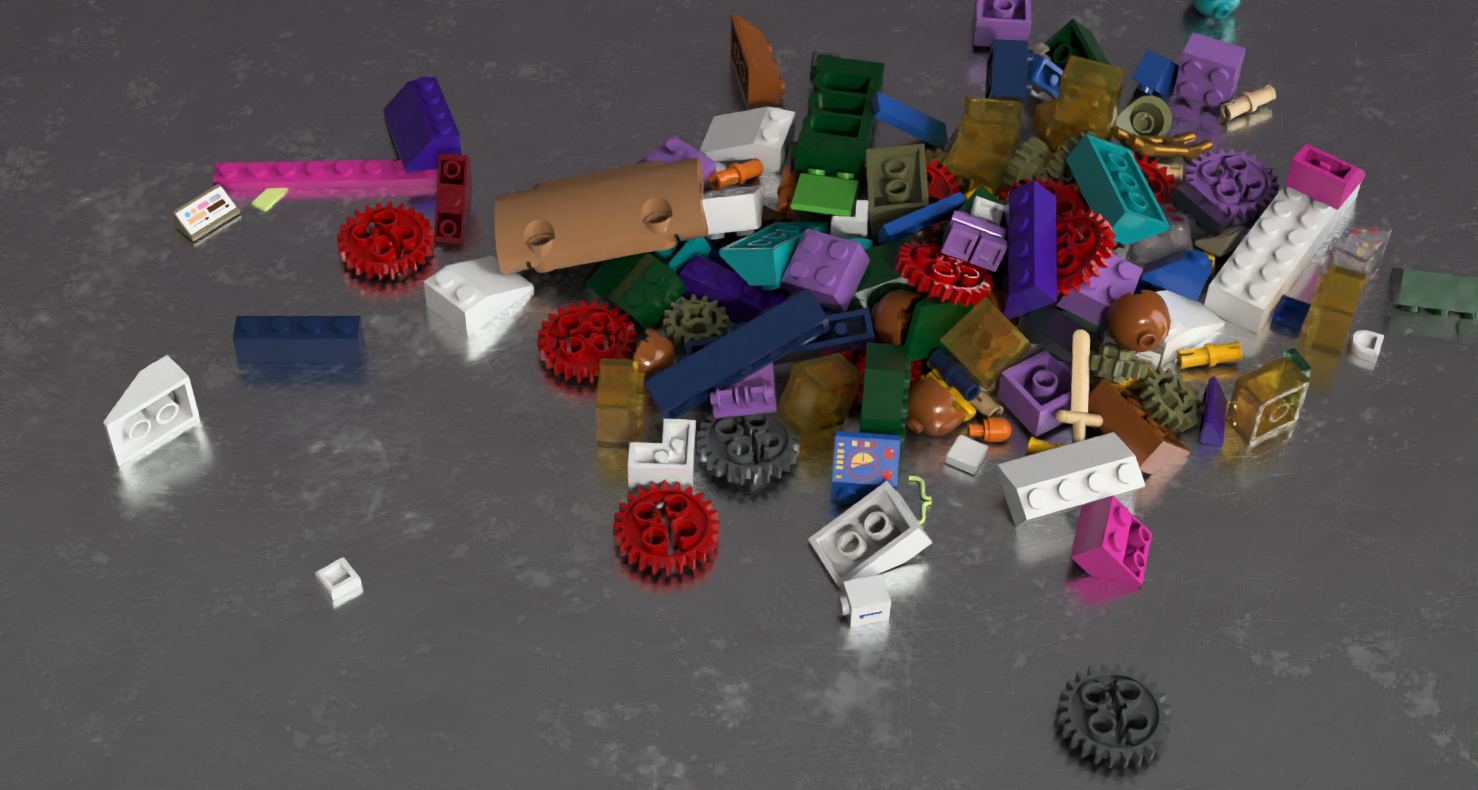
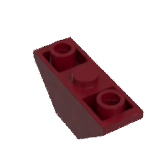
M439 153L434 242L464 244L470 219L472 179L468 155Z

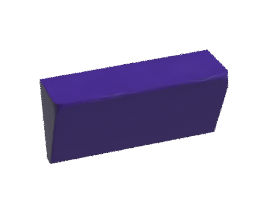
M1211 376L1208 379L1203 394L1201 410L1203 415L1200 420L1199 440L1200 443L1222 446L1227 401L1216 377Z

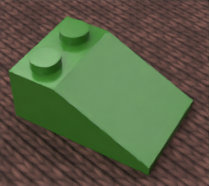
M808 168L807 174L800 173L791 209L848 217L856 215V201L858 200L860 180H853L854 174L837 172L836 177L825 176V170Z

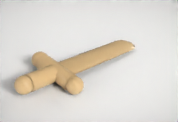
M1082 329L1076 330L1073 334L1071 411L1059 410L1055 415L1058 422L1073 424L1072 444L1085 440V426L1099 427L1103 424L1102 416L1088 413L1090 336Z

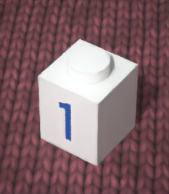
M882 574L843 581L842 595L837 597L839 612L841 616L846 615L850 628L889 620L891 599Z

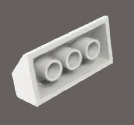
M1114 432L995 466L1015 527L1078 510L1086 504L1112 495L1115 498L1127 496L1146 486L1136 456Z

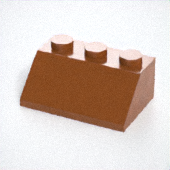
M731 14L730 58L748 110L781 106V94H785V84L783 78L778 77L777 60H772L771 43L766 42L760 29L739 15Z
M1103 379L1089 394L1088 413L1098 414L1103 418V424L1093 428L1096 430L1100 429L1104 434L1114 432L1134 453L1140 471L1152 475L1182 460L1191 453L1166 425L1160 426V419L1157 417L1152 419L1150 417L1152 411L1143 408L1145 403L1133 390Z

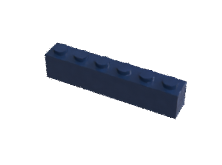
M809 288L802 292H794L786 298L785 302L776 307L764 309L757 318L748 323L743 322L736 325L729 334L720 339L714 338L708 341L701 350L694 354H686L680 357L676 364L666 370L661 369L654 372L644 382L645 387L663 419H676L709 400L710 392L716 391V388H720L721 391L726 390L829 331L828 317Z
M869 308L826 315L830 327L829 331L773 362V365L867 347V343H875ZM725 335L684 342L686 354H694L701 350L708 341L714 338L720 339Z

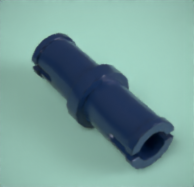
M941 348L935 350L930 355L929 363L943 376V381L948 386H953L966 401H972L978 397L981 387L967 374L966 368L961 363H956Z

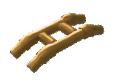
M1114 126L1110 131L1111 136L1119 140L1121 144L1134 148L1137 153L1145 157L1170 156L1193 159L1198 157L1199 154L1213 149V144L1209 139L1197 144L1185 145L1196 140L1195 133L1192 130L1167 137L1130 134L1119 126Z

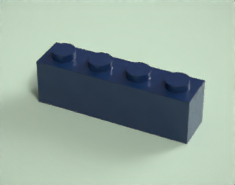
M236 316L233 343L238 364H362L365 340L361 316Z

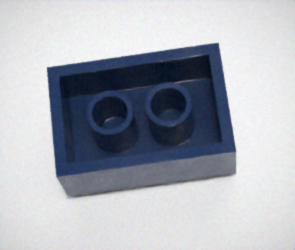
M994 39L987 58L984 114L1018 115L1021 107H1025L1032 89V78H1027V74H1029L1030 67L1033 64V50H1028L1029 41Z

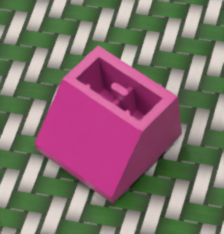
M1306 143L1292 159L1285 185L1338 210L1365 178L1366 173L1360 168Z
M1112 495L1081 507L1070 557L1090 576L1140 586L1143 583L1152 533L1128 508Z

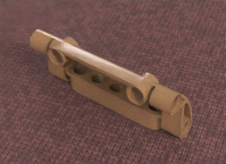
M699 157L670 163L660 160L541 182L529 190L496 196L494 230L497 260L501 273L504 275L530 270V266L539 273H545L565 267L651 251L667 250L677 244L676 234L679 235L680 241L708 236L707 220L702 204L704 177Z

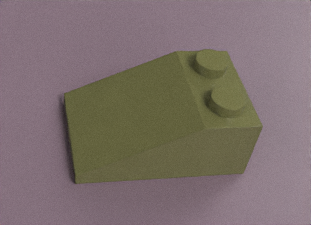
M924 144L866 149L869 217L872 236H877L883 225L929 206Z

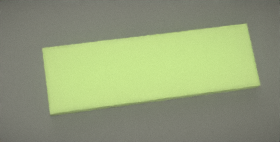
M267 188L251 204L266 211L288 191V188Z

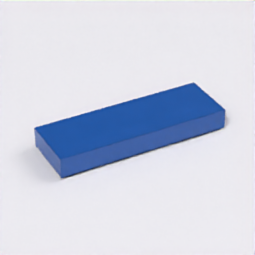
M876 92L872 97L874 118L943 149L948 144L944 122L879 92Z
M959 192L883 225L877 239L880 244H884L951 218L954 210L958 211L966 200L962 193Z

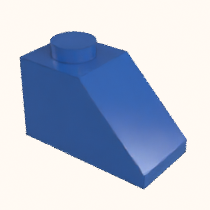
M1147 49L1131 79L1139 83L1137 87L1139 90L1149 95H1152L1154 91L1162 95L1177 80L1179 66L1173 61Z
M1184 249L1146 263L1141 279L1197 302L1211 273L1213 260L1209 259L1208 255L1201 251L1193 250L1191 252Z

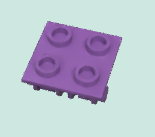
M773 363L726 390L721 391L720 388H716V391L710 392L714 419L777 412Z

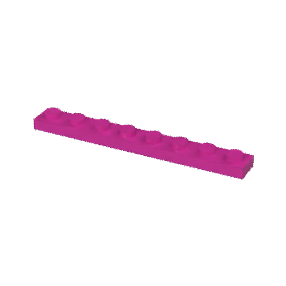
M401 159L226 162L215 164L213 186L219 184L225 191L266 190L267 188L296 190L437 187L438 168L406 174Z

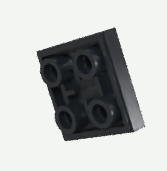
M1189 182L1176 187L1170 194L1174 200L1173 206L1184 215L1187 213L1192 215L1197 220L1195 222L1196 226L1206 234L1210 232L1216 234L1227 228L1233 221L1232 218Z
M1051 305L1032 311L1021 321L1017 328L1018 332L1022 333L1028 342L1044 347L1050 351L1053 358L1067 363L1072 361L1074 332L1079 329L1085 330L1090 336V342L1095 333Z

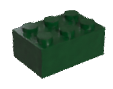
M867 343L860 433L900 435V448H904L905 419H907V399L911 375V357H905V345Z

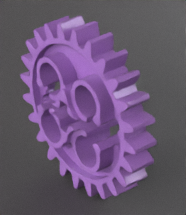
M1219 148L1218 154L1208 150L1207 157L1199 154L1198 159H1192L1190 166H1187L1183 183H1191L1230 218L1237 217L1241 223L1244 222L1245 216L1252 221L1255 220L1256 214L1261 216L1276 197L1279 189V184L1276 183L1278 176L1272 175L1273 168H1264L1265 160L1256 162L1255 154L1248 158L1245 156L1246 152L1244 150L1240 154H1235L1233 148L1230 149L1229 153H1225L1222 148ZM1223 165L1224 168H1220L1219 176L1214 177L1218 166ZM1244 193H1248L1246 202L1239 205V202H1242Z

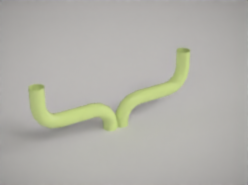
M909 476L910 481H918L920 483V495L926 500L921 504V519L918 520L922 524L926 518L925 507L931 505V497L925 495V483L921 477Z

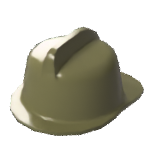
M1152 95L1143 96L1135 100L1118 115L1114 126H1119L1130 134L1164 136L1170 129L1172 114L1167 103L1161 98ZM1124 146L1125 148L1135 151V149L1132 147Z

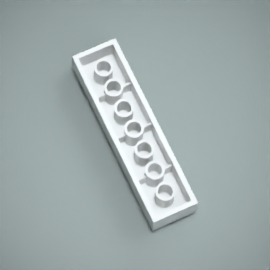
M1361 183L1338 210L1284 185L1209 284L1204 306L1218 317L1258 335L1357 197Z

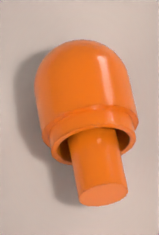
M986 417L981 419L980 424L967 425L968 437L980 436L981 440L987 443L1006 441L1012 433L1010 422L1003 417Z

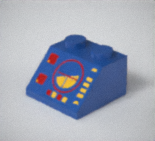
M836 431L830 501L845 504L857 503L886 481L897 491L901 436Z

